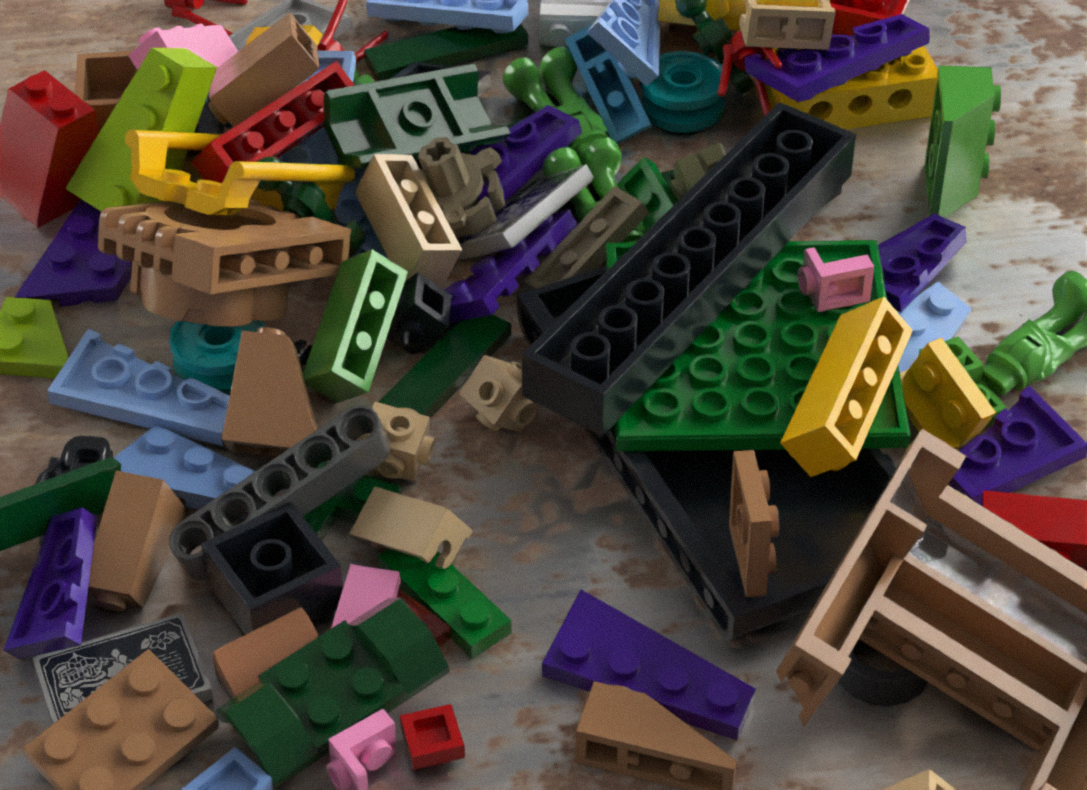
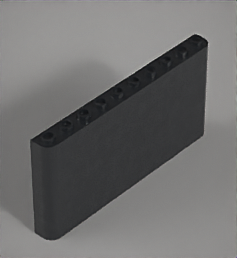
M606 266L517 294L518 321L521 331L530 346L607 271ZM615 424L603 436L584 427L719 633L726 640H732L814 608L862 524L887 487L896 468L891 457L888 454H883L879 448H863L860 450L856 461L850 462L844 468L838 471L829 470L810 477L786 449L754 450L759 471L767 470L770 499L767 503L768 506L776 505L779 536L771 537L770 543H773L776 553V573L768 574L767 595L746 597L729 528L733 452L747 450L616 452ZM900 483L890 502L906 511L907 498ZM925 529L909 551V554L926 565H930L944 558L948 542Z

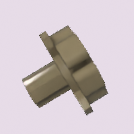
M449 137L434 138L432 142L422 146L418 157L423 168L420 171L455 237L475 235L492 225L496 221L494 210H500L505 206L504 191L498 174L495 171V168L502 162L500 155L491 147L480 151L477 155L460 153L458 145L451 143ZM484 185L488 189L490 199L485 196L480 201L479 195Z

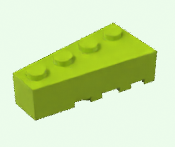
M151 48L65 189L101 212L109 207L162 202L163 200L139 193L131 181V148L125 143V135L129 130L194 133L217 66L186 48ZM167 149L165 169L181 171L188 150Z

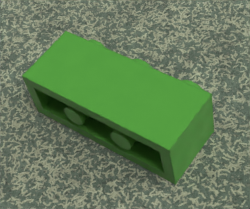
M373 249L341 262L303 372L308 387L336 403L369 393L408 271Z

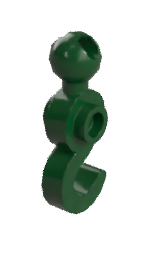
M676 0V9L680 15L692 18L698 32L693 35V38L704 55L707 56L713 53L717 61L723 65L724 55L722 47L725 44H729L728 41L733 37L721 17L715 21L706 11L707 0ZM733 61L729 80L737 92L743 96L755 88V85L750 75L737 68Z
M263 157L256 161L282 163L281 160L275 157ZM263 180L259 182L257 188L265 192L276 191L281 195L284 212L295 213L299 218L315 217L336 224L332 212L325 201V193L315 183ZM351 220L346 228L351 229L348 256L355 255L366 241L365 233L360 225Z

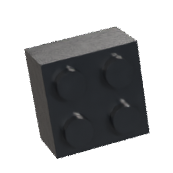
M291 501L201 543L207 583L245 635L298 608H302L311 621L337 609L343 590L341 565Z

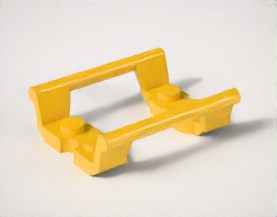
M129 130L125 135V143L131 148L132 169L130 179L139 193L163 201L181 203L185 205V208L207 215H234L242 208H248L250 199L260 202L263 206L270 205L284 212V205L279 193L276 191L265 192L257 188L261 180L313 182L323 190L326 195L325 201L329 209L333 211L337 207L338 197L345 182H352L355 178L354 168L348 165L235 161L230 165L223 183L209 180H198L197 183L190 181L191 174L165 169L167 149L203 150L210 142L223 134Z

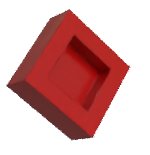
M452 704L400 715V728L413 770L465 758V745Z

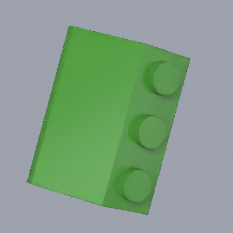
M938 66L924 162L928 217L935 213L945 218L977 197L980 179L988 178L989 153H985L986 145L993 146L995 139V120L991 119L992 112H999L1001 104V86L993 84L992 67Z

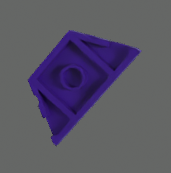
M80 199L15 297L42 300L58 299L60 307L78 305L87 301L95 303L117 301L131 279L132 261L127 262L119 259L116 254L107 255L99 251L98 234L101 211Z

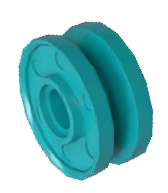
M674 51L659 55V76L648 86L640 81V98L651 124L667 131L683 133L704 130L716 124L724 115L726 96L720 97L718 95L722 65L712 57L698 52Z
M177 320L170 330L169 339L170 352L173 355L174 375L183 380L194 378L230 396L242 331L257 332L258 328L266 327L265 323L261 320H252V322L241 326H212Z

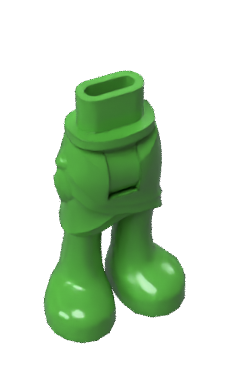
M556 47L550 50L542 59L540 73L535 63L527 57L512 61L506 67L502 78L505 88L517 100L526 103L534 112L550 105L579 120L582 133L565 148L569 147L575 150L582 164L586 148L592 142L601 138H608L606 134L607 127L604 125L602 117L591 110L585 99L577 94L572 85L577 72V64L571 51L566 47ZM544 89L548 93L553 95V97L559 102L561 106L556 107L549 99Z
M610 138L598 139L586 148L581 164L575 150L569 147L559 148L546 157L542 169L545 177H549L556 173L587 164L594 176L590 184L602 200L614 186L619 188L615 175L622 163L621 150L617 143ZM587 186L570 199L575 206V217L578 223L599 203L595 202ZM643 220L621 243H636L644 235L646 228Z
M1073 270L1067 271L1057 278L1052 288L1054 306L1040 318L1034 321L1028 319L1019 329L1005 337L989 354L983 369L982 380L993 392L1003 396L1011 389L1020 391L1026 386L1042 381L1047 376L1052 375L1058 366L1069 361L1075 352L1087 347V279L1080 273ZM1078 323L1074 328L1069 330L1064 335L1060 336L1056 334L1061 330L1065 329L1066 327Z

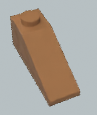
M593 682L576 730V763L683 790H734L737 766L735 759L647 694L633 691L621 685L612 686Z

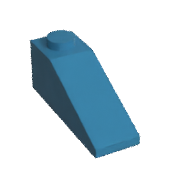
M590 25L565 38V41L603 119L604 125L607 127L610 138L618 145L651 128L652 125L633 78L627 76L618 65V60L587 34V31L592 26Z

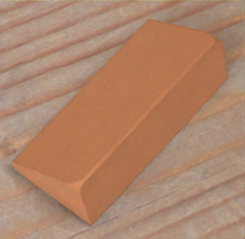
M298 608L213 651L215 675L230 696L234 698L258 683V675L310 643L319 635L306 612L302 608Z

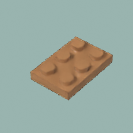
M148 649L23 747L28 761L56 790H144L219 728V720Z

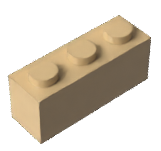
M373 154L355 194L388 259L408 271L406 280L415 273L420 272L442 288L462 252L458 240L413 156Z

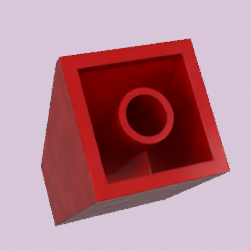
M45 70L31 75L26 80L8 88L0 123V197L37 228L73 210L81 198L65 188L99 134L95 109Z

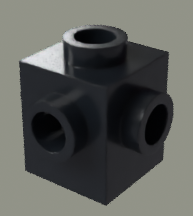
M420 272L415 273L404 283L387 339L396 343L410 354H413L425 344H431L436 341L442 332L449 328L452 295Z

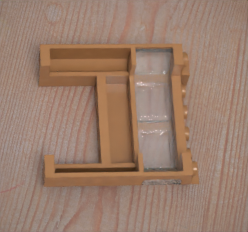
M921 429L902 456L776 670V673L781 682L787 676L791 688L803 707L799 718L803 726H805L843 676L852 660L849 658V655L858 639L1035 749L1037 753L1019 790H1087V571L1019 530L1010 522L1003 520L974 502L968 496L950 487L948 484L961 467L966 455L924 429Z

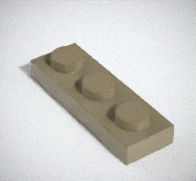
M614 186L525 280L526 284L532 290L597 269L606 259V243H621L649 214V211L643 202Z

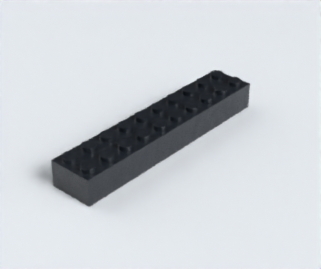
M779 102L522 353V396L603 436L851 177L856 134Z

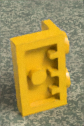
M942 337L927 343L911 367L900 373L907 416L918 432L924 429L956 450L964 447L976 435H979L996 414V411Z

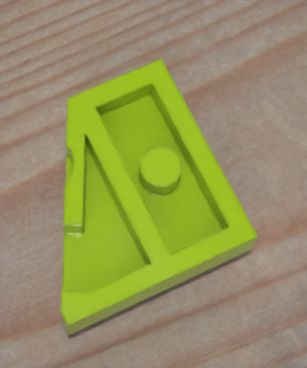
M6 297L0 311V374L55 379L69 357L51 301Z

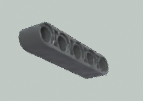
M354 406L344 411L181 521L169 536V546L184 571L193 579L207 580L202 550L191 554L201 543L290 501L303 517L381 464L390 452V441L378 414L372 408L366 406ZM371 433L366 439L356 441L361 435ZM330 461L326 466L315 469L320 463ZM289 489L285 494L274 497L279 491ZM247 517L242 523L232 526L237 519Z

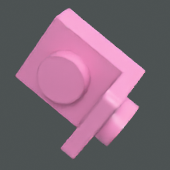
M809 248L804 250L803 267L799 268L797 272L798 284L802 294L810 297L817 312L870 302L874 265L868 255L823 263L816 249Z
M381 709L329 738L330 763L326 765V769L337 790H368L366 771L379 769L392 756L397 754L395 722L384 709Z

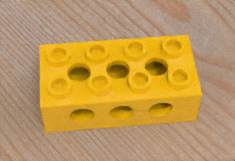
M922 46L913 50L909 55L893 59L880 65L876 70L860 74L849 79L843 85L834 86L816 94L807 101L798 103L766 83L765 86L772 109L781 102L848 130L931 117L938 69L926 47ZM773 48L778 56V48ZM755 85L754 90H755V92H756V94H757V96H758V92H757L756 85Z

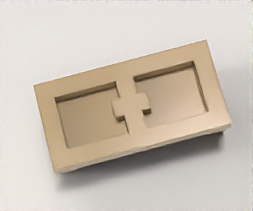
M744 0L746 14H741L739 25L746 46L829 50L835 18V9L831 7L829 0H819V7L757 5L756 0Z
M374 487L349 534L357 541L370 542L372 547L379 549L386 547L418 557L420 560L428 563L437 553L438 546L443 541V551L438 556L435 565L436 567L446 569L455 559L464 539H469L472 530L446 507Z

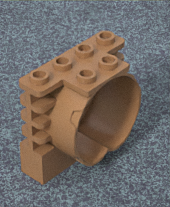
M251 199L249 200L248 208H242L234 215H207L185 208V205L181 203L162 201L105 208L101 212L99 219L98 249L107 255L116 254L121 260L132 261L130 290L132 293L140 295L139 301L142 302L146 310L178 321L212 326H241L252 322V320H276L285 317L287 314L289 282L337 275L341 262L348 259L351 229L315 217L299 218L295 213L289 211L280 212L278 208L270 205L261 206L260 202Z

